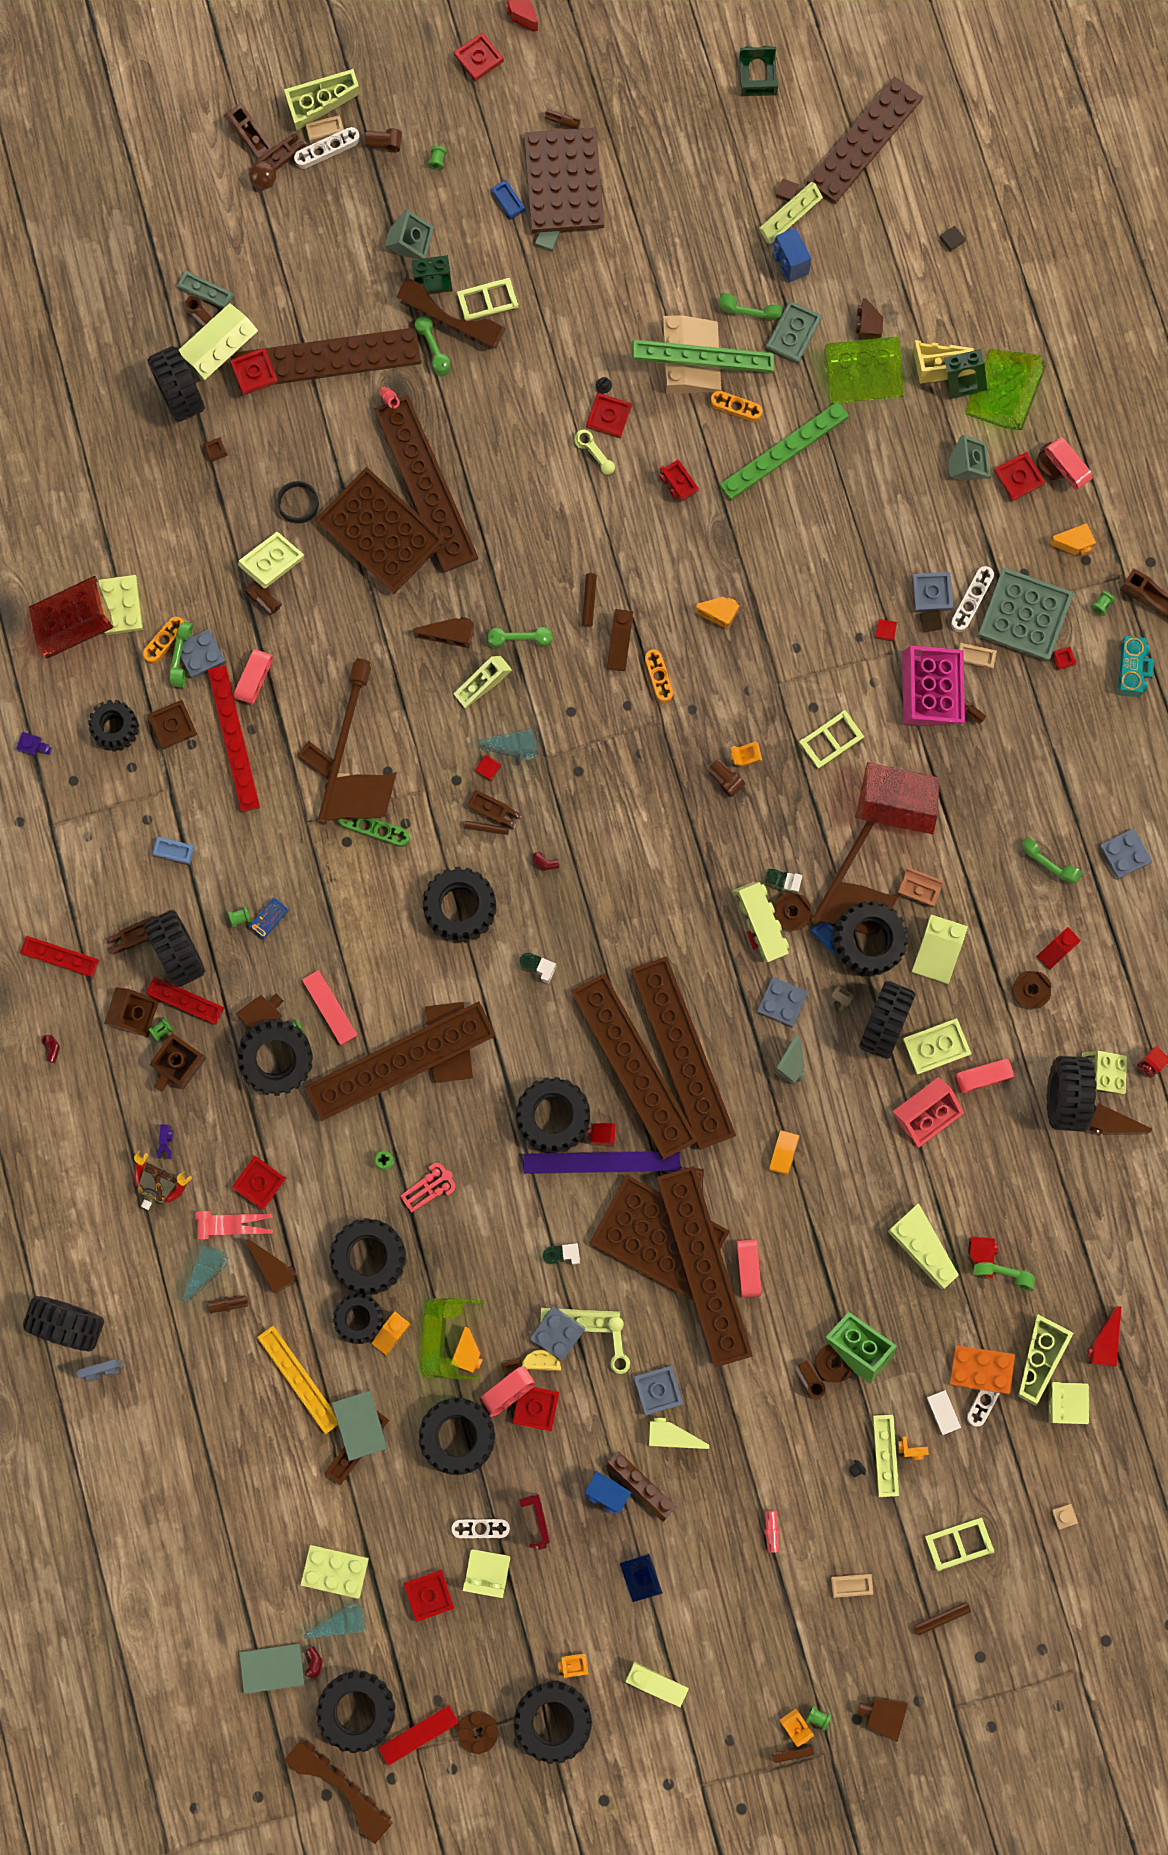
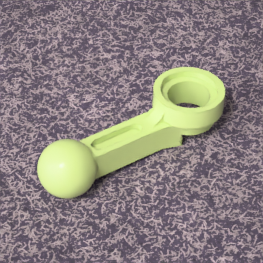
M588 430L578 431L574 437L575 445L580 449H588L600 464L603 474H612L615 471V464L607 460L593 440L592 434ZM581 434L588 436V443L585 444L580 441Z
M615 1316L608 1321V1327L613 1332L615 1355L612 1357L610 1365L615 1373L623 1374L630 1368V1360L623 1354L621 1330L624 1326L623 1320ZM618 1358L626 1361L624 1369L619 1370L615 1367L614 1363Z

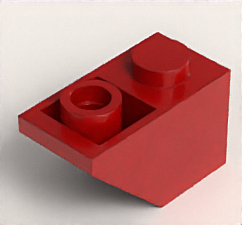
M1155 1046L1137 1064L1140 1067L1139 1071L1144 1076L1152 1078L1168 1063V1056L1158 1046Z
M970 1237L968 1246L969 1260L974 1265L981 1262L997 1265V1263H994V1255L998 1254V1244L995 1243V1238ZM983 1275L986 1279L993 1278V1275Z

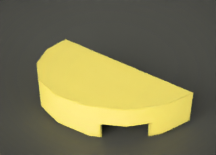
M546 1350L533 1351L522 1362V1366H525L527 1370L561 1371L559 1360Z

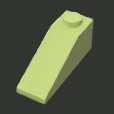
M492 656L454 695L464 708H467L500 683L512 669L501 656Z
M654 1418V1422L650 1421L649 1446L709 1449V1444L676 1425L666 1422V1418Z
M635 1661L625 1680L627 1683L678 1707H681L689 1689Z

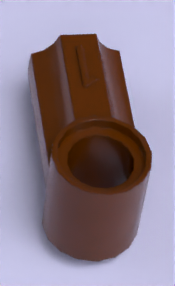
M390 128L386 131L367 130L365 146L384 148L388 152L397 153L401 147L402 132L395 128Z
M190 296L186 299L185 307L188 316L193 318L202 328L214 318L198 297ZM192 305L198 306L196 309H190Z
M255 580L244 590L254 602H258L270 615L275 614L282 606V603L269 591L268 587L264 589Z
M720 759L713 762L707 769L709 774L720 784L722 790L729 797L734 796L745 785L744 780L737 773H733Z
M808 1359L794 1367L806 1388L809 1397L818 1400L824 1396L826 1387ZM813 1385L821 1387L822 1393L820 1395H814L811 1392Z

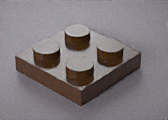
M183 700L147 714L163 750L198 735Z

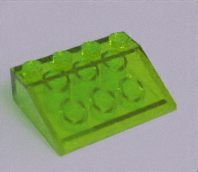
M899 336L825 344L824 359L831 404L836 402L847 403L904 397Z
M989 349L984 362L987 390L972 394L965 414L1006 429L1022 431L1046 364L1040 354Z

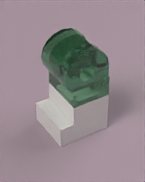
M768 869L764 885L783 892L798 894L803 875Z
M529 952L522 954L519 960L524 971H533L542 975V982L547 984L550 983L557 967L556 963Z
M578 1244L548 1247L543 1252V1259L549 1265L566 1260H571L572 1265L580 1264Z

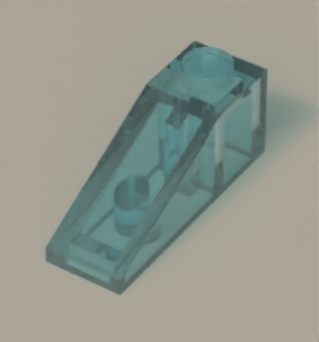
M533 728L478 740L479 749L524 759H532L538 754Z
M202 1244L182 1297L183 1301L189 1302L220 1273L222 1268L226 1267L228 1262L226 1252Z
M359 1602L347 1604V1608H343L304 1634V1639L365 1632L364 1606H359Z

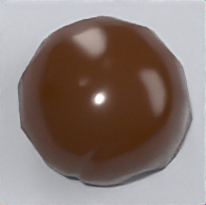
M266 161L257 162L250 168V182L255 188L266 190L273 186L276 180V170L272 164Z

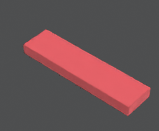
M318 970L302 979L340 1045L342 1046L357 1037L358 1035L320 971Z

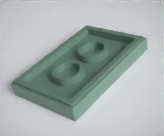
M789 300L766 346V350L799 364L823 315Z
M371 1391L332 1403L349 1461L388 1449Z
M300 1643L239 1652L244 1694L305 1685Z

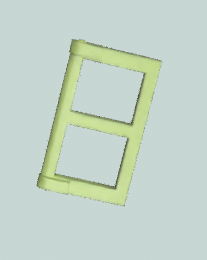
M510 278L457 292L465 321L519 308ZM506 285L511 304L493 308L487 290ZM483 291L488 310L469 314L464 296Z
M844 710L810 735L801 739L799 744L819 769L863 739L864 735L846 710ZM843 718L856 737L840 747L828 728ZM823 732L836 751L820 761L807 742Z
M982 1518L925 1536L937 1572L994 1553V1548ZM978 1525L986 1549L966 1556L958 1531ZM953 1533L961 1558L941 1564L933 1539Z

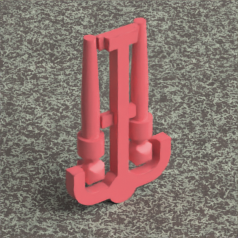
M434 1163L429 1166V1169L432 1171L431 1174L428 1173L425 1178L400 1195L411 1213L435 1197L442 1195L443 1191L448 1196L455 1191L456 1186L452 1180L451 1171L446 1170L440 1163ZM439 1167L443 1172L442 1177L428 1185L427 1182H431L435 1176L438 1177L441 1174L439 1169H435ZM444 1180L449 1181L451 1184V1189L448 1183H444L441 1188L438 1187L434 1192L431 1190ZM421 1186H425L423 1190L407 1200L405 1197ZM426 1192H429V1196L424 1198L414 1207L411 1206L410 1203L415 1201L417 1198H419Z

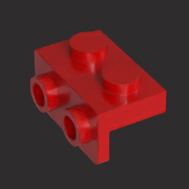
M679 459L667 467H660L659 477L664 484H668L672 497L674 499L677 498L680 503L699 491L698 486Z

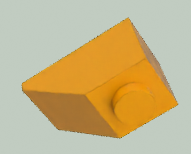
M1087 523L1057 534L1050 541L1051 546L1075 556L1089 554L1096 544Z
M725 597L698 603L695 608V613L727 630L739 611L737 602L732 598Z
M394 1311L371 1344L387 1356L410 1328L411 1324Z
M465 1327L451 1365L474 1373L475 1370L479 1371L483 1359H480L481 1354L470 1329Z

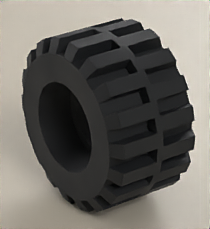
M107 700V704L101 702L99 703L101 705L99 708L95 706L93 709L95 712L89 715L91 720H88V725L90 726L89 731L98 745L103 746L106 750L110 748L112 751H117V748L120 751L124 750L126 745L130 747V742H135V735L139 733L137 729L139 723L132 709L124 702L121 704L119 700H115L114 703L112 700ZM119 717L124 720L123 727L117 733L108 734L104 732V726L109 719Z
M360 1293L344 1297L336 1305L337 1308L333 1313L335 1330L341 1338L353 1344L371 1342L384 1324V1314L379 1303L370 1296ZM356 1307L365 1308L370 1315L369 1325L361 1331L351 1329L347 1323L349 1312Z

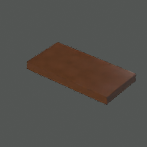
M464 1002L426 1006L427 1026L464 1009ZM470 1050L433 1067L434 1083L472 1079Z

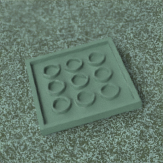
M1003 567L978 637L1049 662L1074 592Z

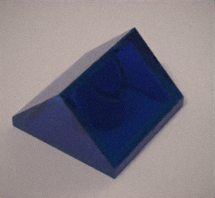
M649 1553L620 1563L632 1602L663 1593Z

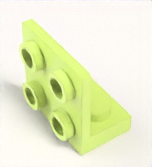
M1103 1051L1082 1053V1057H1087L1093 1062L1094 1072L1096 1073V1091L1117 1094L1126 1093L1127 1056Z
M1048 1383L1049 1423L1088 1424L1089 1385L1082 1383Z
M472 1549L463 1591L503 1598L510 1556Z

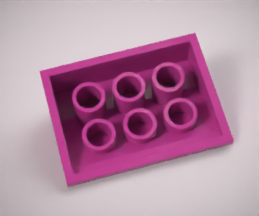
M910 645L902 652L903 724L917 726L964 724L963 650Z

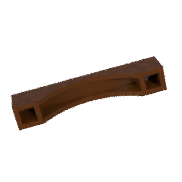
M405 277L397 295V298L401 299V304L409 308L411 305L416 307V312L424 316L427 313L432 315V320L440 324L443 322L449 324L448 328L457 333L459 330L465 332V337L473 341L475 338L482 341L480 345L488 349L491 346L497 348L506 327L490 319L465 321L450 316L434 302L426 286L408 277Z
M1133 568L1120 591L1168 618V593L1162 590L1150 577Z
M301 1739L283 1761L298 1774L320 1777L339 1788L349 1799L355 1810L359 1830L371 1842L376 1844L393 1822L390 1820L392 1817L384 1809L380 1811L375 1806L376 1802L367 1795L365 1797L361 1794V1788L355 1782L349 1783L344 1778L346 1776L345 1773L338 1767L334 1769L329 1764L331 1762L329 1758L324 1754L319 1755L314 1750L316 1747L309 1740L304 1741Z

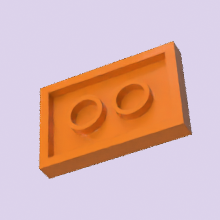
M956 1345L950 1385L1010 1395L1015 1354Z

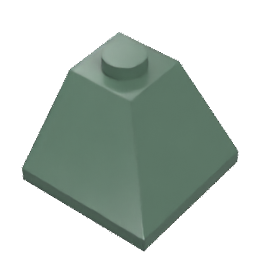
M407 209L389 229L385 247L398 255L416 259L426 258L434 226Z
M962 435L948 459L950 477L961 481L990 478L986 442Z
M797 1035L774 1072L775 1075L792 1085L796 1081L801 1082L805 1075L803 1071L805 1063L800 1037Z

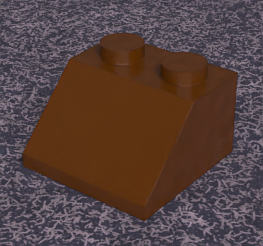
M116 987L104 1024L119 1030L148 1037V1028L152 1025L159 1000L131 989Z

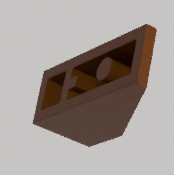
M242 103L224 114L230 126L257 159H260L272 149V146Z
M615 609L607 669L626 671L633 611Z
M460 617V619L453 618L416 627L413 632L416 638L470 648L474 622L465 617Z
M1099 1103L1095 1105L1093 1118L1089 1125V1131L1098 1136L1101 1134L1144 1135L1152 1131V1128Z
M250 1239L245 1241L273 1293L276 1294L296 1282L294 1277L297 1275L292 1266L288 1267L287 1264Z

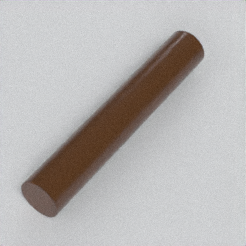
M465 821L464 825L466 829L509 835L510 829L508 827Z

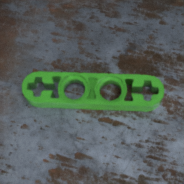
M339 819L341 826L346 829L398 847L406 846L410 840L409 833L405 829L377 819H358L356 827H354V822L348 821L346 824L344 819ZM369 821L371 823L370 828L362 830L360 828L361 822ZM386 827L389 830L388 834L380 836L378 834L379 828ZM392 830H395L394 835L400 836L402 833L406 839L398 842L397 837L392 836V840L389 838L392 835Z

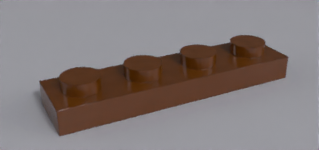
M377 1411L383 1430L390 1420ZM344 1446L325 1474L341 1485L361 1458L349 1461Z
M619 1451L605 1465L662 1522L676 1508Z

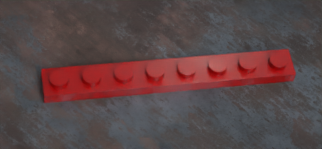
M223 665L208 669L241 812L259 809L258 795L227 666Z

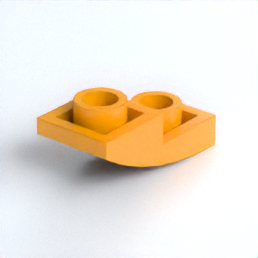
M780 1131L771 1160L770 1171L784 1175L789 1174L799 1135Z

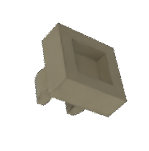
M838 985L831 995L830 1005H833L835 1001H839L841 1003L839 1011H842L845 1006L847 1007L855 995Z

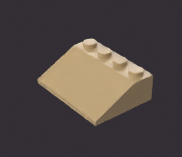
M683 315L663 316L664 343L719 348L718 322ZM665 363L666 394L721 391L720 368Z

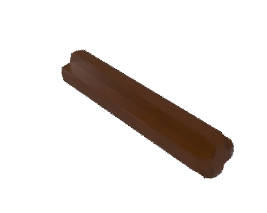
M595 573L586 574L582 626L584 627L593 626L597 581Z
M964 1602L915 1624L914 1630L916 1634H924L970 1613L969 1604Z

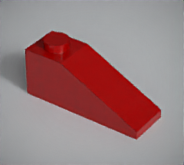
M1121 1306L1113 1308L1091 1343V1348L1088 1347L1087 1359H1089V1364L1109 1367L1117 1366Z

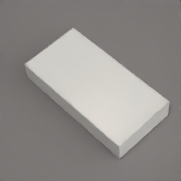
M946 1390L927 1397L942 1435L961 1428Z

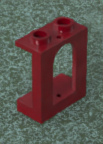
M540 1494L519 1499L521 1507L534 1504L542 1541L530 1543V1548L534 1547L535 1551L547 1548L550 1538Z

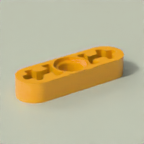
M716 391L711 396V405L716 410L750 422H757L761 419L762 407L757 403L723 391ZM721 397L722 401L719 404L716 403V399ZM735 402L740 403L742 406L738 411L733 410L731 407ZM753 409H756V410H757V412H756L757 414H755L754 416H752L750 411H753Z
M172 617L146 646L143 655L148 663H158L176 642L178 628L174 629L173 624L179 623L181 625L184 621L180 617ZM167 630H169L170 632L172 631L174 636L172 637V635L169 632H167ZM168 636L170 638L169 643L166 645L160 644V638ZM155 651L156 657H150L148 653Z
M655 649L650 650L646 653L645 663L657 700L661 703H667L673 697V689L661 653ZM651 655H654V657L657 658V660H656L657 667H656V668H654V663H653V661L650 660V659H651ZM662 672L665 677L663 680L657 681L654 679V674ZM663 684L665 692H669L666 698L660 695L662 692L661 685Z

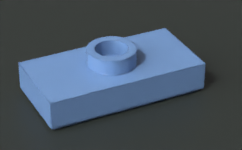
M157 837L152 855L190 865L195 846Z

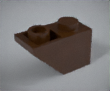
M863 298L862 304L858 305L857 316H860V322L856 323V333H859L858 340L880 342L884 317L866 298Z

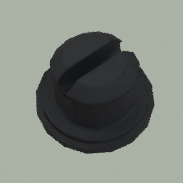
M602 377L596 382V389L600 393H608L612 388L611 381L606 377Z
M854 1460L855 1464L849 1467L851 1475L853 1477H857L860 1474L865 1475L866 1470L859 1460Z

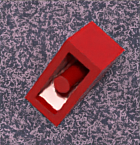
M507 0V4H504L507 15L511 16L512 21L534 32L538 31V20L531 0Z
M1067 927L1037 955V958L1050 970L1076 947L1081 940Z
M593 1123L592 1128H588L587 1140H591V1145L614 1147L616 1123Z

